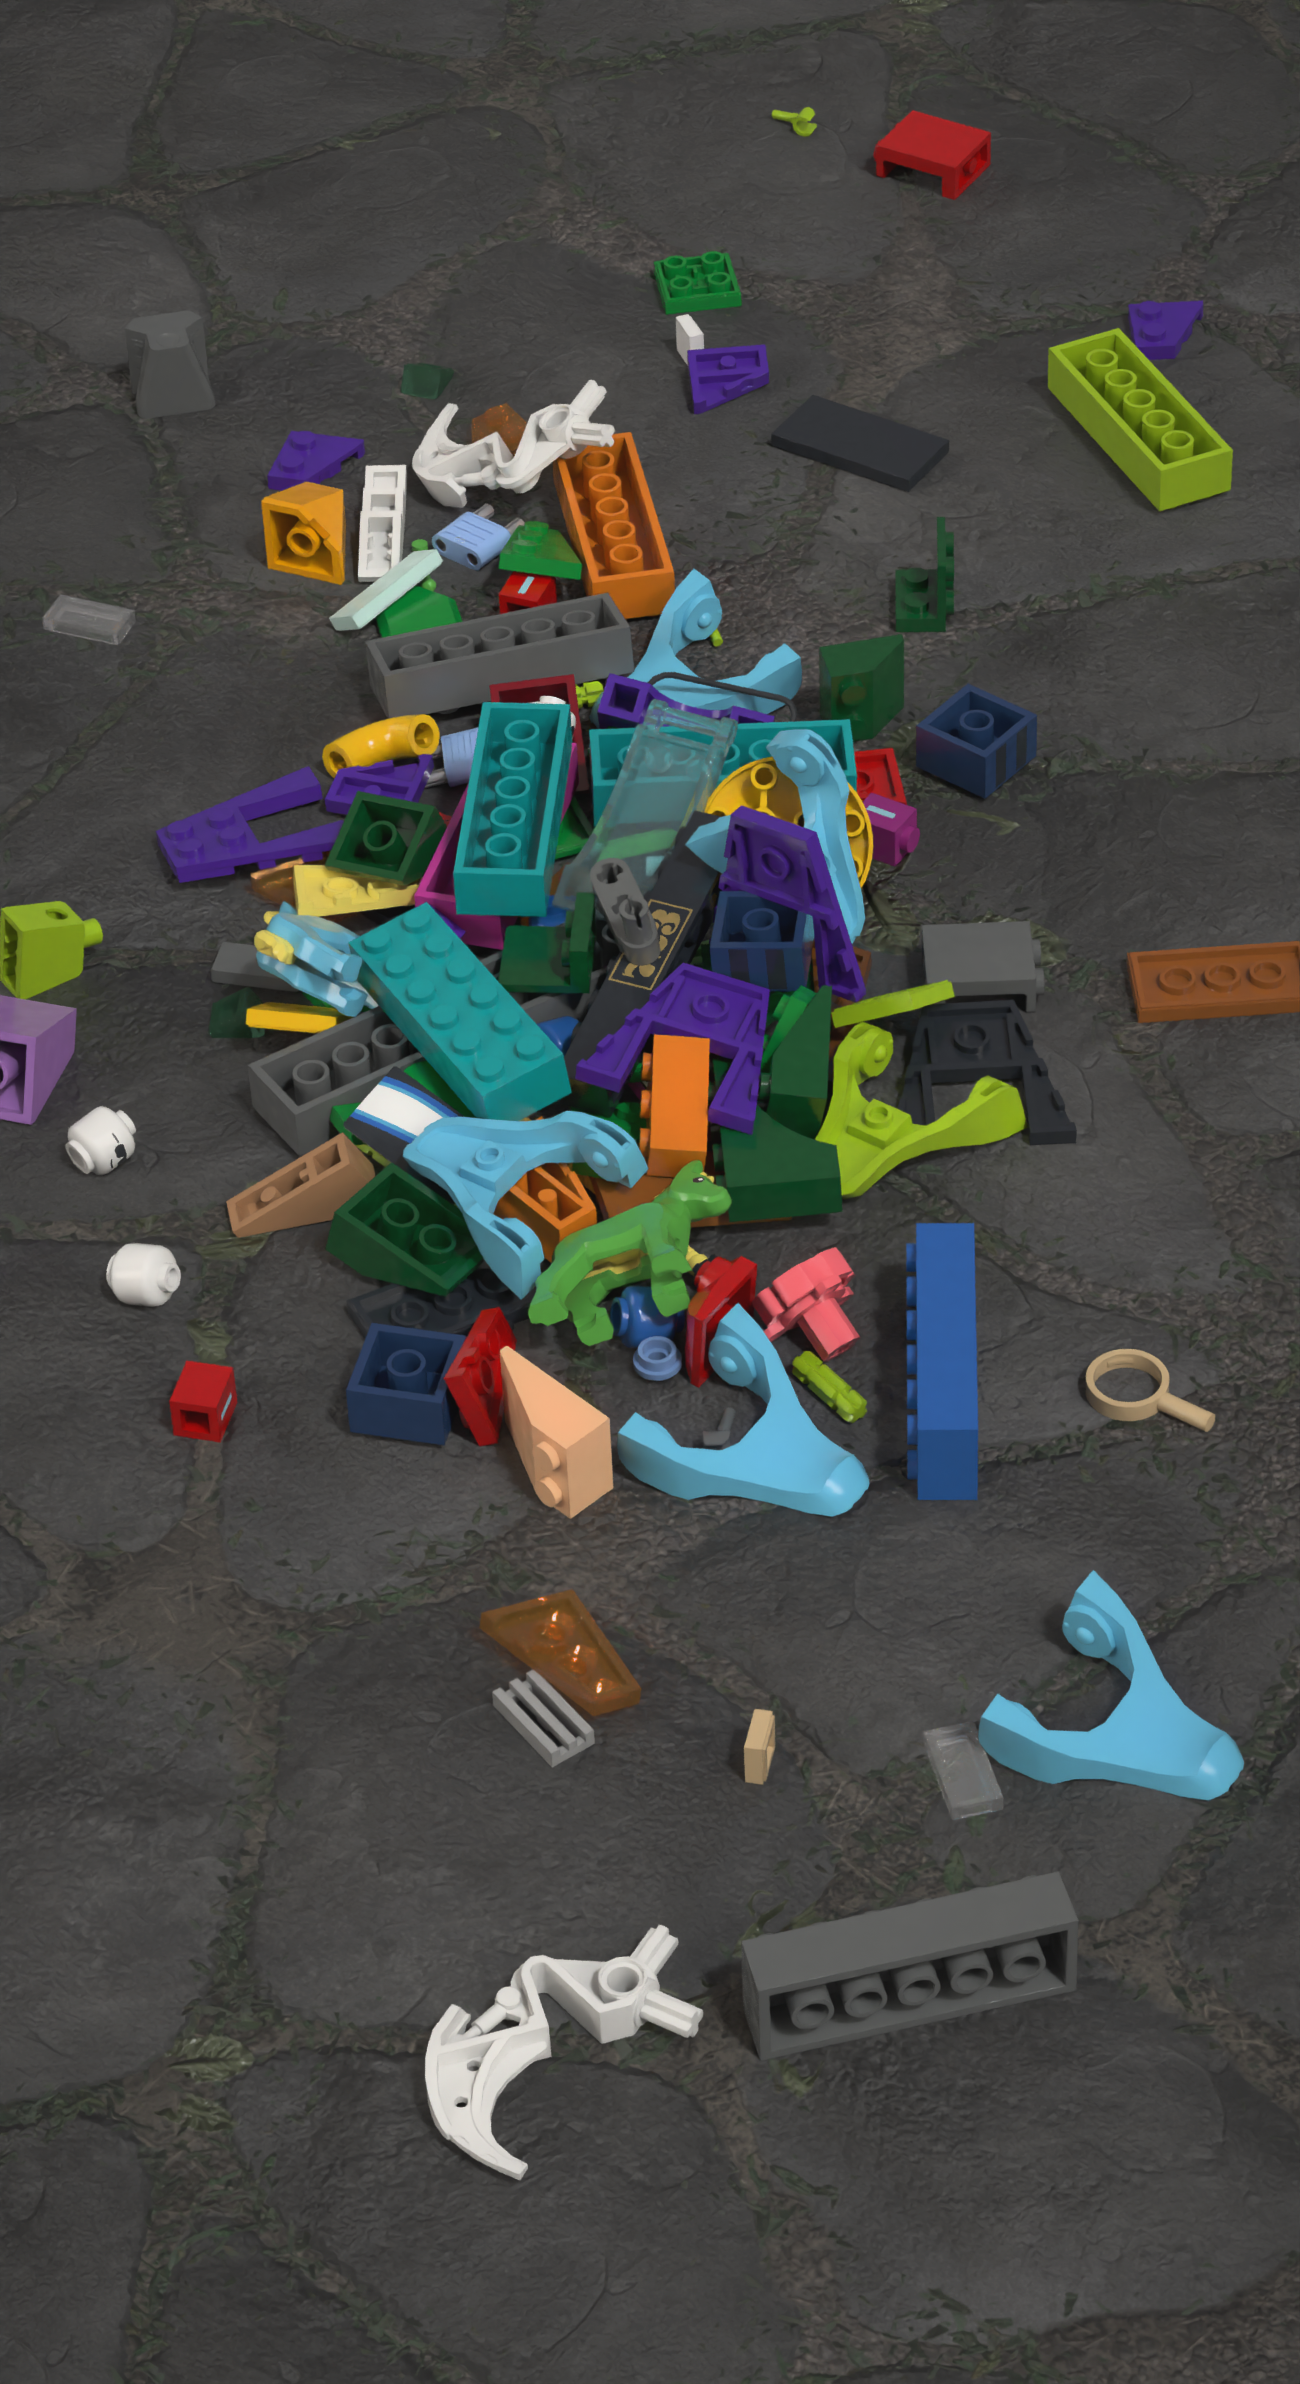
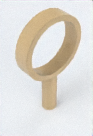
M1136 1349L1112 1350L1098 1356L1087 1369V1400L1097 1412L1108 1418L1119 1421H1138L1162 1411L1205 1432H1208L1215 1422V1414L1169 1393V1373L1167 1368L1158 1358L1147 1352ZM1134 1368L1152 1375L1158 1381L1160 1388L1147 1399L1136 1402H1121L1103 1395L1095 1386V1382L1101 1375L1110 1370Z

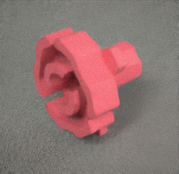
M837 1247L820 1252L814 1257L794 1266L772 1282L773 1286L771 1289L770 1287L765 1288L752 1301V1305L767 1326L763 1332L770 1342L780 1337L786 1331L800 1326L823 1362H827L846 1352L861 1338L840 1307V1305L854 1295L851 1288L845 1286L855 1276V1273Z

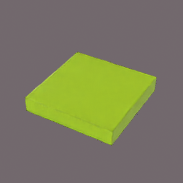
M944 980L868 998L836 1008L831 1014L834 1026L837 1028L915 1010L955 997L951 981Z

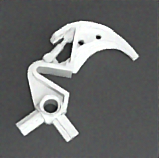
M589 380L570 405L552 404L531 414L515 456L512 455L498 432L469 445L456 444L449 440L447 428L459 408L456 404L448 403L428 429L419 449L416 450L412 460V468L432 498L444 506L463 508L467 503L465 487L485 485L490 490L502 487L512 489L515 493H525L538 482L542 470L558 457L563 459L572 458L580 454L587 445L611 447L615 441L612 435L615 429L612 425L590 423L589 417L605 398L604 395L607 391L603 386H598L595 380Z
M659 1925L656 1929L650 1928L630 1957H616L607 1962L553 1959L545 1955L530 1957L514 1972L511 1986L501 1988L498 1991L495 2004L472 2022V2028L466 2033V2025L471 2020V2015L466 2013L461 2007L451 2004L432 2030L425 2057L428 2104L433 2121L440 2133L477 2161L498 2172L521 2180L528 2169V2165L511 2156L496 2142L491 2130V2116L496 2099L513 2078L534 2061L552 2057L549 2025L538 1994L548 1993L601 2044L633 2036L646 2021L686 2038L689 2036L694 2037L698 2031V2023L703 2017V2010L660 1992V1985L656 1976L678 1946V1938L669 1935V1928ZM504 2019L519 2022V2026L487 2034ZM460 2102H464L467 2104L465 2107L461 2108L456 2106Z

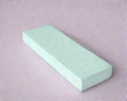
M437 549L413 551L329 618L335 630L361 629L441 565L443 560Z

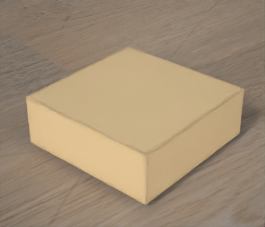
M754 1709L744 1745L745 1782L763 1785L764 1781L767 1780L776 1747L775 1715H773V1711Z

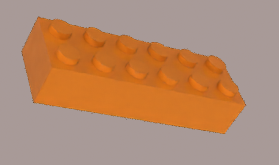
M632 433L613 434L612 438L615 442L611 447L587 445L580 454L572 458L563 459L558 457L554 460V484L573 551L582 563L581 579L586 596L609 593L625 619L644 616L656 617L662 614L665 605L675 591L674 569Z

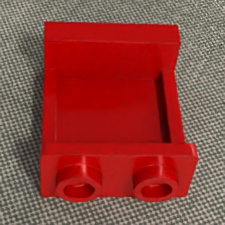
M912 110L876 144L873 154L874 161H876V175L885 178L897 165L942 177V197L956 200L991 165V132Z

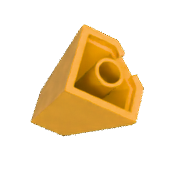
M306 481L264 497L261 505L268 569L342 585L345 581L346 518L343 489Z

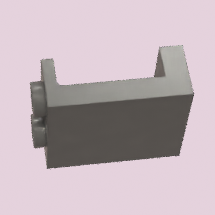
M1030 921L922 925L924 985L944 980L951 981L955 996L1024 994L1026 1012H1036V995H1044L1043 968H1035V966H1041L1040 939H1032ZM945 1000L933 1004H945Z

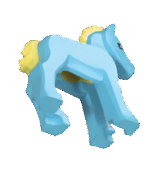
M285 901L282 902L279 911H267L264 914V921L268 926L266 930L257 932L254 937V945L258 950L256 959L261 969L283 979L292 987L330 1004L338 1012L346 1016L356 1017L362 1010L363 1005L370 1009L379 1006L357 979L362 965V958L351 954L348 942L359 937L358 935L339 924L317 916L297 915V909Z

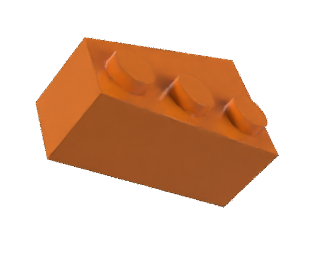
M654 1034L652 1053L643 1052L641 1080L648 1081L647 1090L641 1091L640 1118H647V1128H640L639 1149L642 1155L646 1157V1163L649 1168L646 1171L647 1176L675 1177L685 1165L694 1160L702 1162L704 1172L707 1154L710 1038Z
M545 1163L527 1171L498 1201L493 1213L501 1219L516 1218L527 1225L539 1238L544 1258L552 1263V1255L556 1246L565 1237L597 1224L595 1205L575 1171L571 1172L566 1163Z

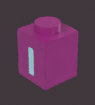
M870 793L863 801V804L868 813L873 834L872 859L895 867L907 853L914 851L919 842L920 830L917 828V809Z

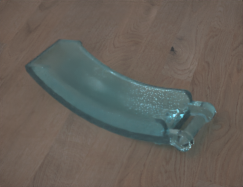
M657 699L651 701L643 725L638 724L635 729L619 777L602 816L572 863L565 865L552 902L553 907L574 911L577 892L593 893L590 880L591 868L597 862L607 858H619L626 862L643 897L648 890H653L658 880V872L662 861L665 858L669 859L675 848V840L680 827L687 826L694 810L705 812L708 799L716 788L729 747L735 740L738 729L737 720L727 717L717 720L668 707V702ZM666 724L714 737L712 744L708 745L659 732L660 727ZM596 908V919L606 921L603 914H600Z

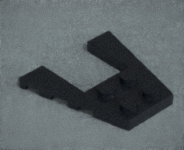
M1014 1000L930 1004L922 1007L913 1043V1053L905 1075V1086L897 1108L910 1114L913 1124L927 1126L935 1122L931 1083L979 1081L985 1076H990L997 1080L1022 1078L1030 1145L1076 1143V1125L1074 1122H1070L1065 1112V1103L1059 1091L1054 1089L1048 1077V1068L1043 1058L1038 1057L1033 1047V1038Z

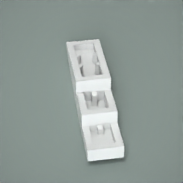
M406 465L366 466L363 506L360 513L359 582H375L402 561L407 489Z

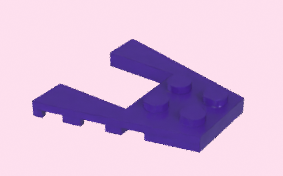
M308 766L190 817L175 821L155 832L159 848L179 883L235 874L234 866L256 863L260 870L276 867L275 859L302 855L303 862L322 860V851L332 850L344 821H336L263 843L258 842L246 821L323 799L320 783Z
M741 805L730 816L724 857L728 858L726 871L720 875L718 888L722 889V891H746L811 915L813 918L819 989L823 985L832 986L833 995L857 1003L866 994V988L817 832ZM717 906L714 910L713 923L715 921Z
M682 963L650 994L649 1001L641 1009L635 1008L625 1017L624 1025L614 1035L608 1034L597 1044L596 1052L587 1061L581 1059L578 1062L575 1079L619 1093L650 1034L710 1038L709 1052L733 1059V1062L709 1107L708 1121L752 1135L756 1116L770 989Z

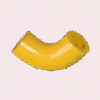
M425 714L405 715L374 722L327 744L322 753L323 763L327 772L335 778L338 769L354 766L367 767L382 761L419 757L418 755L422 754L432 755L439 745V728L435 720Z

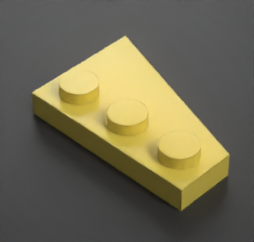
M294 865L293 884L297 915L321 917L397 906L415 905L414 895L422 878L404 886L327 870L325 865Z

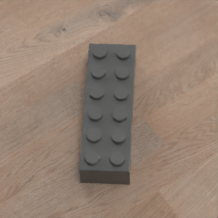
M609 593L365 641L370 686L388 719L435 712L448 714L457 711L460 707L474 704L482 705L483 702H491L489 685L574 674L575 684L579 686L583 682L597 679L607 681L609 673L621 676L622 674L634 672L630 626Z
M1059 1871L1039 1876H1027L1021 1880L989 1887H976L966 1892L944 1897L922 1899L916 1903L889 1909L871 1910L857 1916L829 1922H817L807 1927L775 1934L767 1933L756 1938L741 1941L743 2009L760 2061L1076 1991L1079 1920Z

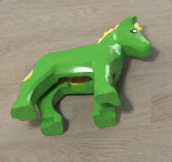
M694 1160L678 1172L672 1183L661 1194L656 1195L652 1203L641 1204L565 1237L556 1246L550 1267L538 1276L535 1281L536 1293L528 1308V1316L531 1323L536 1325L542 1323L549 1326L568 1319L575 1324L577 1334L582 1343L591 1346L610 1340L614 1332L613 1324L606 1308L597 1306L612 1290L631 1286L650 1278L652 1298L663 1316L669 1317L687 1309L690 1303V1296L684 1280L681 1278V1273L692 1270L686 1260L691 1223L725 1213L732 1203L728 1191L724 1187L713 1184L715 1181L714 1177L707 1176L703 1172L702 1162Z

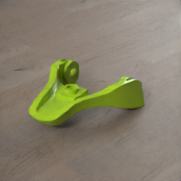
M861 1022L852 1028L839 1045L833 1057V1096L824 1123L815 1140L837 1145L842 1199H849L863 1195L888 1171L905 1160L929 1151L960 1146L984 1145L1003 1140L1028 1127L1017 1088L990 1076H985L976 1083L968 1100L952 1108L937 1121L927 1126L913 1124L910 1114L879 1100L873 1099L869 1103L861 1095L858 1085L872 1076H878L884 1071L893 1054V1037L886 1030Z

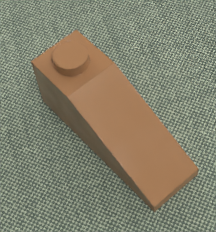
M342 1132L226 1201L232 1231L240 1238L330 1221L333 1219L334 1212L375 1177L373 1164Z

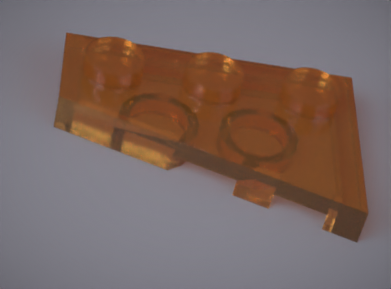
M573 1589L481 1613L480 1629L592 1716L639 1704L642 1688Z

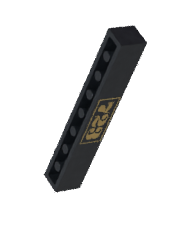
M694 810L687 826L680 827L675 840V848L670 858H665L662 861L658 872V880L653 890H648L644 895V899L647 901L649 910L656 923L661 949L660 955L653 963L644 966L630 963L625 958L623 952H619L618 956H613L610 959L606 970V979L600 990L596 989L592 993L588 1013L584 1021L577 1023L573 1029L570 1047L564 1057L572 1093L559 1099L560 1104L611 1117L653 1034H650L619 1093L576 1080V1066L581 1059L587 1061L596 1052L597 1044L608 1034L614 1035L624 1025L625 1017L635 1008L641 1009L649 1001L650 994L682 963L691 964L713 921L719 893L722 891V889L718 888L722 873L706 864L685 844L698 827L715 822L721 816Z

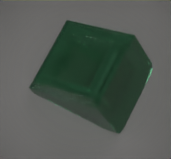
M422 362L407 363V365H404L401 392L412 396L437 399L452 379L454 370L449 367Z
M247 987L213 1003L209 1035L212 1038H257L264 1036L265 1028L248 1027L249 1025H246L247 1008L263 1004V1002L250 987Z

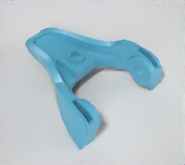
M693 569L680 583L665 605L645 655L634 672L627 678L647 683L653 676L663 672H676L698 677L677 659L675 655L693 641L709 637L716 630L722 619L720 600L715 596L711 581L696 569ZM784 643L774 652L766 654L747 675L717 681L782 695L791 700L802 685L801 657ZM664 678L653 685L656 690L670 699L688 706L707 710H725L734 705L769 714L786 705L780 701L674 678ZM603 692L594 702L589 717L591 723H594L597 728H599L597 711Z
M808 729L780 731L766 746V749L776 761L779 770L798 787L805 821L804 828L817 832L848 934L853 944L863 929L865 912L863 895L847 835L845 808L850 790L846 776L831 746L820 735ZM731 815L719 817L715 822L698 827L685 844L706 864L720 873L726 871L728 858L724 857Z
M565 1111L549 1119L533 1121H507L470 1117L441 1118L426 1126L424 1132L418 1135L412 1143L408 1144L403 1151V1158L412 1169L437 1183L449 1193L462 1212L468 1229L486 1263L498 1278L521 1300L536 1286L535 1281L541 1275L540 1263L545 1258L539 1238L527 1225L516 1218L501 1219L493 1214L498 1201L527 1171L545 1163L587 1162L605 1180L619 1182L632 1188L649 1169L635 1140L625 1130L611 1121L575 1111Z
M739 1303L719 1321L715 1337L710 1342L708 1358L714 1371L723 1380L732 1385L747 1387L768 1404L765 1414L741 1441L723 1450L681 1447L658 1422L645 1419L636 1412L618 1432V1455L626 1469L639 1480L672 1496L687 1500L707 1495L738 1496L788 1507L805 1513L833 1517L851 1509L853 1504L868 1490L870 1484L863 1464L853 1454L830 1441L815 1427L800 1405L776 1349L761 1327Z
M1094 1570L1076 1590L1070 1607L1065 1613L1062 1629L1068 1642L1075 1649L1086 1656L1103 1658L1117 1667L1131 1681L1129 1691L1106 1722L1088 1732L1047 1730L1040 1725L1032 1713L1022 1704L1006 1700L998 1693L980 1719L978 1730L979 1743L990 1756L1002 1765L1035 1780L1050 1784L1073 1779H1105L1155 1789L1180 1797L1211 1800L1229 1790V1787L1237 1780L1244 1766V1760L1236 1742L1226 1732L1203 1720L1184 1705L1164 1678L1136 1619L1116 1592Z

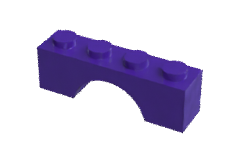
M609 673L597 711L599 729H606L608 726L643 728L775 722V716L734 705L725 710H707L688 706L663 695L650 683Z

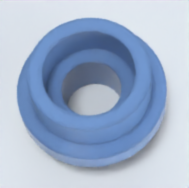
M653 1336L643 1340L633 1356L635 1371L638 1375L648 1380L660 1381L669 1379L679 1372L682 1365L681 1353L676 1348L674 1342L662 1336Z

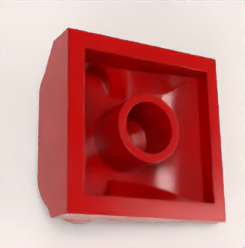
M721 1256L716 1257L712 1262L706 1261L696 1274L694 1285L697 1287V1293L691 1299L687 1312L685 1363L690 1383L698 1388L714 1372L709 1362L708 1352L710 1342L715 1337L719 1321L737 1303L752 1318L754 1317L752 1301L755 1299L757 1264L743 1256L732 1261Z

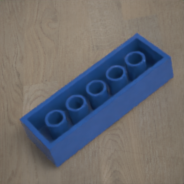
M916 1223V1243H906L907 1272H916V1276H907L906 1278L907 1307H916V1310H907V1341H916V1345H907V1375H917V1379H907V1409H917V1415H907V1444L917 1445V1450H907L908 1480H917L918 1500H977L978 1391L974 1223Z

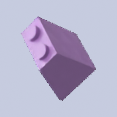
M0 995V1119L30 1125L36 1121L74 1053L77 1008Z

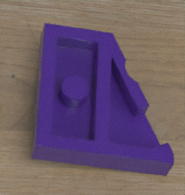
M1203 300L1162 303L1145 301L1140 304H1128V320L1132 342L1149 360L1175 359L1181 350L1182 343L1187 341L1192 334V325L1195 320L1201 321L1203 318Z
M765 344L687 350L694 414L704 413L769 383V368Z
M291 431L267 475L268 488L282 491L306 481L320 484L324 479L331 478L342 471L341 462L352 456L356 459L363 457L365 454L364 440L314 434L310 431Z
M430 754L418 755L419 763L394 767L393 760L377 762L367 767L354 766L338 769L325 798L327 812L347 815L357 791L418 803L434 768L433 756Z

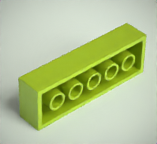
M1120 328L1048 348V389L1158 511L1173 509L1179 505L1210 498L1213 495L1231 490L1233 449Z

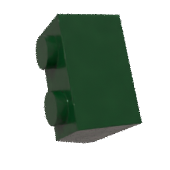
M902 634L819 647L821 719H850L853 742L873 739L904 708V638Z
M357 791L325 863V867L330 871L406 886L424 876L447 829V825L435 806Z

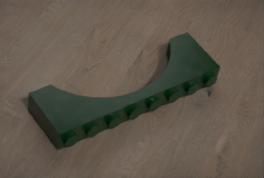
M701 944L702 963H693V965L712 971L710 944ZM811 955L806 988L815 992ZM778 991L769 992L765 1029L776 1021L772 1019V1016L782 996L786 994L791 997L795 991L785 993ZM710 1052L709 1079H714V1082H709L708 1110L733 1062V1059ZM756 1105L752 1135L710 1122L711 1141L721 1140V1144H712L715 1172H724V1175L716 1176V1185L724 1187L732 1200L731 1206L728 1209L729 1222L843 1212L837 1145L817 1141L786 1128L771 1118L758 1105Z

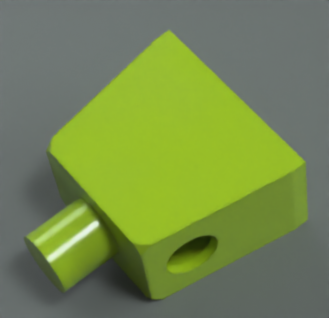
M62 901L1 908L0 981L16 998L26 1000L78 977L83 971L84 948L102 943L103 933L99 922L95 918L82 921Z

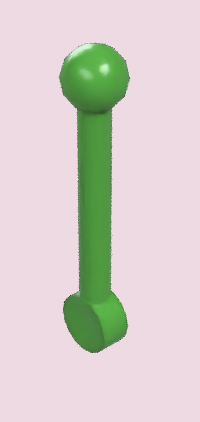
M418 539L412 542V552L428 550L426 540ZM429 574L421 581L420 587L434 592L436 582Z

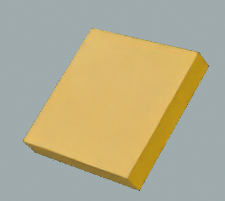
M266 1002L247 1008L246 1025L255 1028L320 1033L353 1017L343 1015L336 1008Z

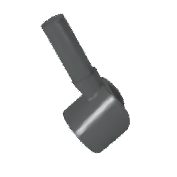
M726 1408L724 1410L717 1431H703V1449L723 1450L730 1447L731 1427L736 1415V1411L733 1408Z

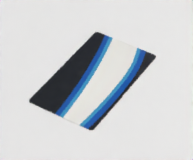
M394 1066L343 1123V1127L387 1160L453 1205L455 1204L446 1190L410 1167L403 1158V1151L431 1123L441 1118L465 1116L400 1068Z

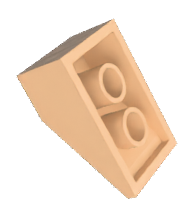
M505 1346L500 1350L505 1422L539 1499L548 1507L556 1508L571 1519L613 1489L610 1418L509 1346Z

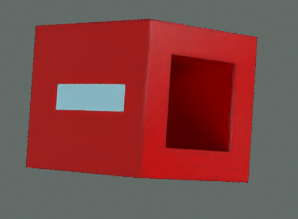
M513 571L499 593L500 614L557 603L555 576Z
M186 1361L169 1400L174 1436L221 1443L237 1404L233 1367Z

